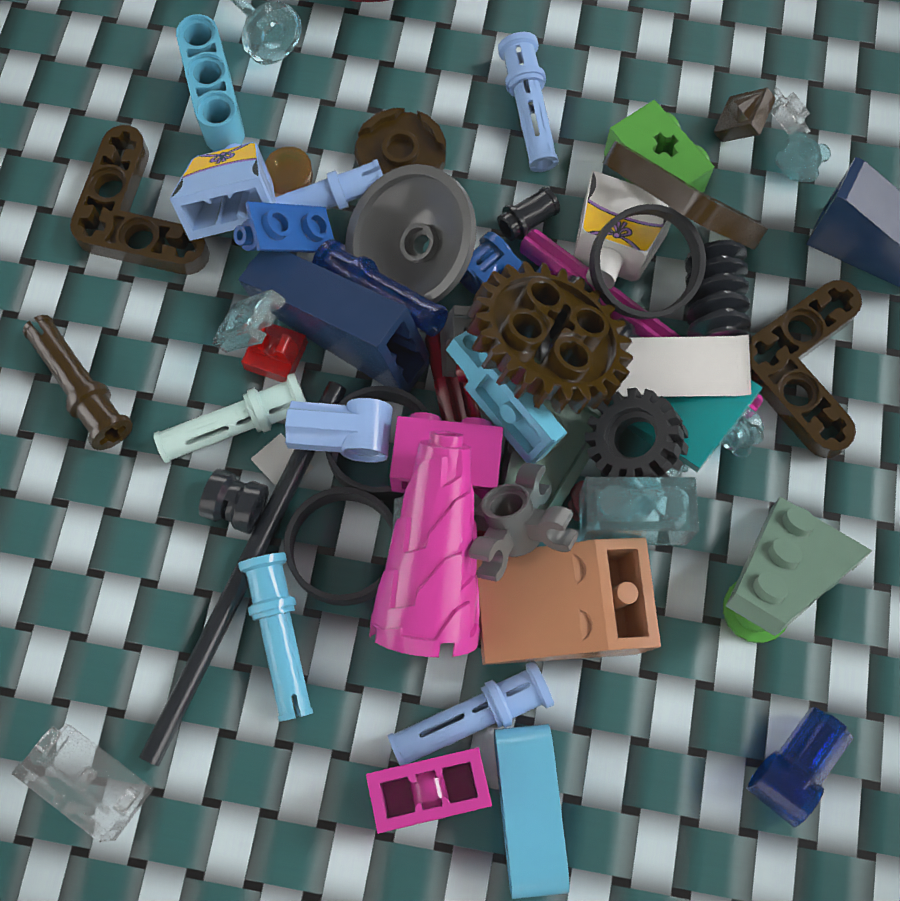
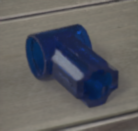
M816 707L809 708L779 752L777 750L772 752L761 763L751 777L747 790L792 827H797L808 818L818 805L824 793V788L821 784L854 737L847 730V726L833 715L827 714Z

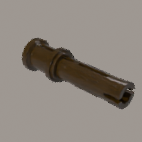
M49 315L34 317L44 332L42 335L29 320L23 327V335L30 341L62 390L66 393L67 411L72 417L79 418L89 432L88 441L92 448L95 450H105L122 442L131 433L133 424L128 416L120 415L111 403V392L108 387L99 381L92 380Z

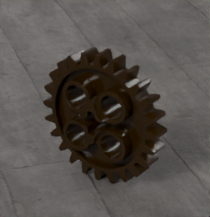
M523 261L518 271L510 264L505 266L501 274L493 271L487 282L481 284L473 298L474 302L467 313L472 318L467 328V333L477 336L471 347L472 350L488 354L481 365L482 368H497L501 372L496 381L499 386L510 381L515 384V398L519 399L528 392L533 395L535 408L539 409L545 400H550L555 413L560 414L565 406L569 404L576 414H580L586 405L594 410L597 409L603 400L608 401L629 375L630 371L626 367L633 360V356L626 352V350L631 345L632 339L620 335V332L626 326L624 321L611 319L610 315L616 307L614 305H601L598 302L602 292L600 290L590 293L585 291V279L582 277L574 283L568 281L566 269L562 268L557 276L551 275L546 263H542L537 272H535L527 261ZM562 309L566 311L567 317L551 341L547 353L538 364L534 361V355Z

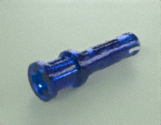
M336 239L325 241L314 254L312 263L407 306L417 328L426 332L425 334L428 336H436L445 326L448 319L446 307L434 303L407 286L380 273L376 263L367 256L356 257L347 252L345 245Z

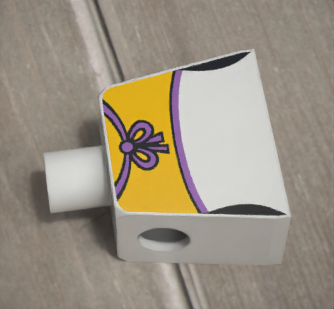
M592 171L582 206L574 257L586 266H589L590 252L596 236L611 219L624 210L643 204L670 206L635 184ZM633 215L618 221L611 228L603 242L600 255L601 273L608 289L614 286L617 276L629 281L639 280L667 236L671 225L670 222L653 215ZM588 269L586 279L593 286Z

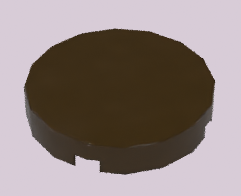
M391 108L376 113L363 123L358 132V139L355 145V162L357 167H360L377 159L383 175L396 168L414 164L433 166L443 171L446 165V139L440 126L427 114L417 111V114L405 112V108Z

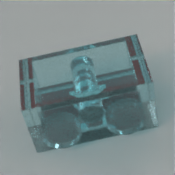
M586 477L580 490V541L646 538L647 545H687L699 532L696 477Z

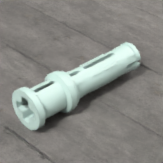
M296 374L287 375V381L261 391H257L255 388L249 389L246 394H243L244 400L208 414H203L166 430L154 432L155 444L161 458L165 463H168L172 459L216 444L254 428L258 432L271 430V424L286 419L287 409H289L291 401L306 402Z

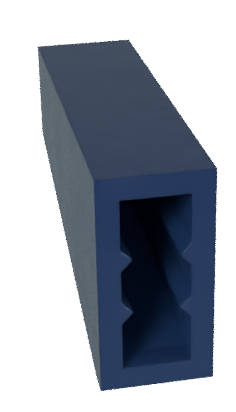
M260 251L250 261L246 270L238 279L258 308L298 333L306 335L311 341L384 386L396 387L409 393L430 364V353L407 306L290 252Z

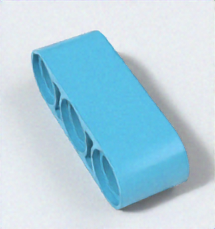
M195 14L185 17L176 29V37L194 112L207 146L213 151L223 150L228 145L234 143L242 144L245 138V131L218 28L214 20L208 16Z
M549 724L494 729L495 757L511 898L520 899L568 894L570 889L569 872Z

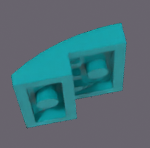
M751 380V395L664 397L683 420L682 424L688 432L689 438L684 439V442L689 446L687 456L680 454L678 459L698 473L760 394L762 387ZM636 422L627 427L653 446L655 442V429L651 424Z

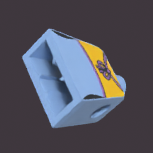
M253 142L243 145L230 144L223 150L195 157L189 163L170 196V201L190 241L235 230L238 225H242L244 221L249 219L245 206L247 201L276 203L272 179L258 145Z

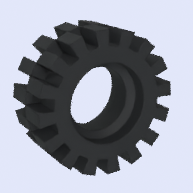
M627 388L628 397L624 398L619 391L615 392L611 397L614 402L611 406L608 407L602 401L597 407L602 413L600 418L598 419L590 415L587 422L593 429V432H585V442L591 446L590 449H587L588 455L601 472L607 477H670L667 472L671 468H674L676 471L680 470L683 463L678 458L680 454L687 456L689 446L684 442V439L689 438L688 432L682 424L683 420L663 396L659 398L654 391L645 389L642 395L637 388ZM636 422L651 424L655 429V442L652 448L639 457L622 455L619 449V438L622 432Z

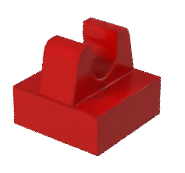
M260 319L241 361L243 368L267 378L285 382L287 381V375L295 373L308 344L307 337L304 334Z

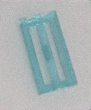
M271 289L234 303L212 339V344L228 353L262 343L267 334L260 329L272 326L276 316L270 312L281 309L286 299Z

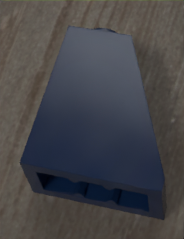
M855 157L825 204L806 245L900 287V190L866 161Z

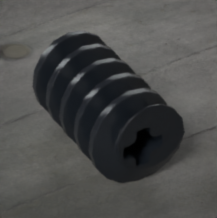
M733 240L707 242L704 244L706 254L704 277L698 291L687 303L689 307L686 312L687 322L690 325L687 330V336L748 335L749 333L746 330L751 326V317L746 312L750 309V299L745 294L749 291V281L744 278L748 274V264L743 261L747 257V249L741 243ZM691 252L688 253L685 259V270L687 272L685 277L686 287L692 272ZM749 334V346H750L751 343H752V335H751V334Z

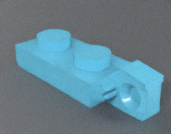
M467 331L456 336L446 351L464 371L468 379V383L464 388L494 425L503 427L504 437L526 463L536 464L567 434L566 430L544 404L539 409L534 407L532 394L526 392L521 398L517 399L514 397L515 384L510 381L499 386L496 383L501 372L497 368L483 369L481 365L488 354L475 352L471 348L477 336L469 334Z

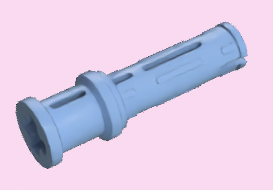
M517 32L506 36L498 44V54L501 60L505 61L508 75L505 78L506 89L516 100L521 129L529 157L530 170L545 172L556 167L559 162L554 149L549 118L542 93L546 83V75L544 70L538 65L536 52L539 45L536 36L530 32ZM520 47L521 52H517L516 48ZM533 113L536 116L539 136H535L531 114Z
M535 661L527 663L525 671L499 683L493 680L485 682V686L481 687V694L447 710L438 712L397 733L389 734L388 739L399 765L409 764L495 723L498 728L511 726L513 718L542 705L546 709L554 706L551 693Z

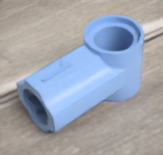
M371 398L351 399L347 402V405L291 401L286 414L285 443L288 449L340 452L344 457L359 462H382L388 458L393 407L387 402Z

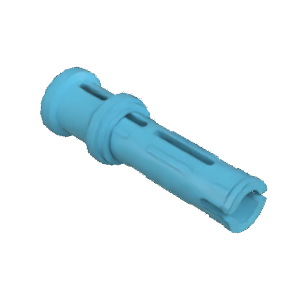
M285 552L258 556L238 563L240 571L246 573L252 605L248 607L249 616H252L253 621L259 620L279 714V722L313 713L290 615L291 612L295 611L294 606L297 604L295 597L289 596L283 570V564L287 561ZM291 696L293 697L295 712H294V708H293V703H292V698H291Z

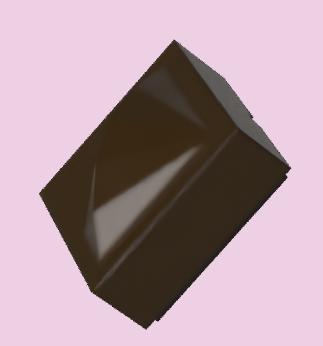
M768 87L730 96L714 129V133L721 142L760 135L776 100L775 96Z

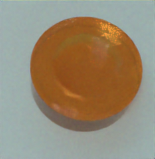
M279 148L273 151L265 162L273 182L274 191L278 194L283 195L308 186L313 180L310 158L299 148Z

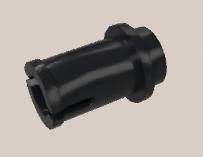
M542 187L538 192L517 205L508 204L504 206L502 214L497 217V222L507 239L510 241L516 238L523 240L529 230L550 217L559 214L560 204L553 191L548 187Z

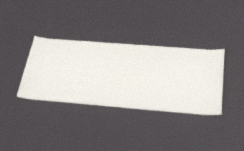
M749 334L742 336L630 338L632 343L626 350V352L633 356V360L626 367L630 373L617 390L623 397H628L627 388H637L642 395L645 389L652 390L658 397L751 395Z

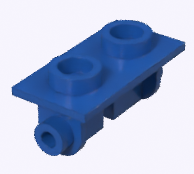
M247 201L245 206L249 219L244 221L242 225H238L234 230L236 244L242 246L246 251L257 249V251L338 252L326 207Z

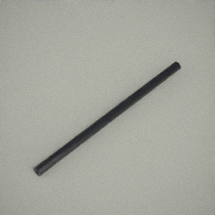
M329 381L318 403L338 404L342 400L346 389L336 382ZM294 449L139 756L142 760L156 766L160 765L249 587L246 573L240 571L238 563L265 555L316 451Z

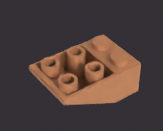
M646 538L575 542L569 552L556 551L548 546L536 547L526 555L508 557L506 570L499 581L495 582L478 578L479 627L483 665L628 656L661 647ZM477 560V570L481 566L482 560Z

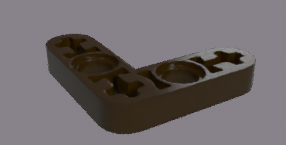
M119 125L111 128L102 138L72 216L70 228L74 238L84 251L94 255L184 275H191L201 271L208 263L210 255L204 237L190 241L180 223L129 212L149 159V150L141 132L137 128L130 125ZM128 144H132L134 150L126 149ZM118 149L125 150L122 158H120L117 152ZM119 181L123 184L120 193L111 198L99 196V189L106 182ZM96 208H98L99 210H101V214H100V215H99L98 211L96 210ZM100 221L104 230H95L92 237H89L86 232L87 229H96ZM148 231L153 234L151 243L145 248L133 249L128 246L129 239L136 232ZM165 237H166V239H167V241H168V243H169L170 246L164 245V244H165V240H164ZM188 243H192L195 252L187 251L184 257H180L176 249H185Z
M616 140L602 162L690 220L751 249H756L768 230L767 227L746 214L697 190Z
M833 280L824 284L753 335L752 343L749 346L751 380L762 387L760 394L808 450L822 458H833L840 455L850 446L856 435L855 423L802 363L801 359L845 328L861 310V294L855 286L843 280ZM841 300L844 303L843 309H835L824 320L819 314L830 301L836 302ZM792 321L804 322L812 331V339L805 342L795 340L788 332V323ZM777 342L781 349L777 351L769 363L765 361L758 364L754 360L757 353L760 355L766 353ZM796 384L804 388L808 394L807 405L795 406L790 404L784 397V386ZM818 406L821 412L807 422L804 417L808 416ZM834 426L839 433L834 438H829L827 441L824 440L820 433L824 428Z

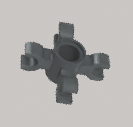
M524 463L517 473L515 484L497 486L490 490L483 499L474 494V520L477 524V531H486L484 536H479L474 540L469 550L470 558L483 561L476 572L477 578L495 582L499 581L506 570L508 557L526 555L533 551L540 542L556 551H571L579 536L578 531L566 529L573 516L572 510L562 506H552L547 510L537 509L539 505H544L547 502L552 490L551 485L539 483L546 471L545 465Z

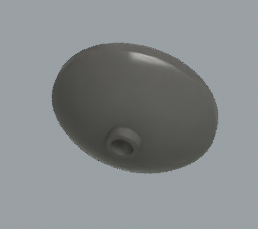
M421 164L406 165L381 176L365 191L358 201L347 228L345 253L348 270L353 282L407 306L409 312L427 308L443 299L463 277L474 252L476 218L472 202L465 189L457 180L433 166ZM429 240V245L423 253L424 244Z

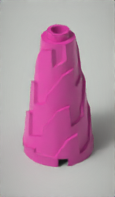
M430 431L429 440H421L419 442L412 478L405 490L400 518L396 519L385 571L378 586L370 622L369 636L371 637L376 634L375 643L393 651L415 656L439 658L440 644L454 643L452 657L468 654L478 646L480 609L478 578L476 575L477 559L470 558L469 556L471 545L477 538V524L474 520V492L471 482V446L463 444V435L460 433Z

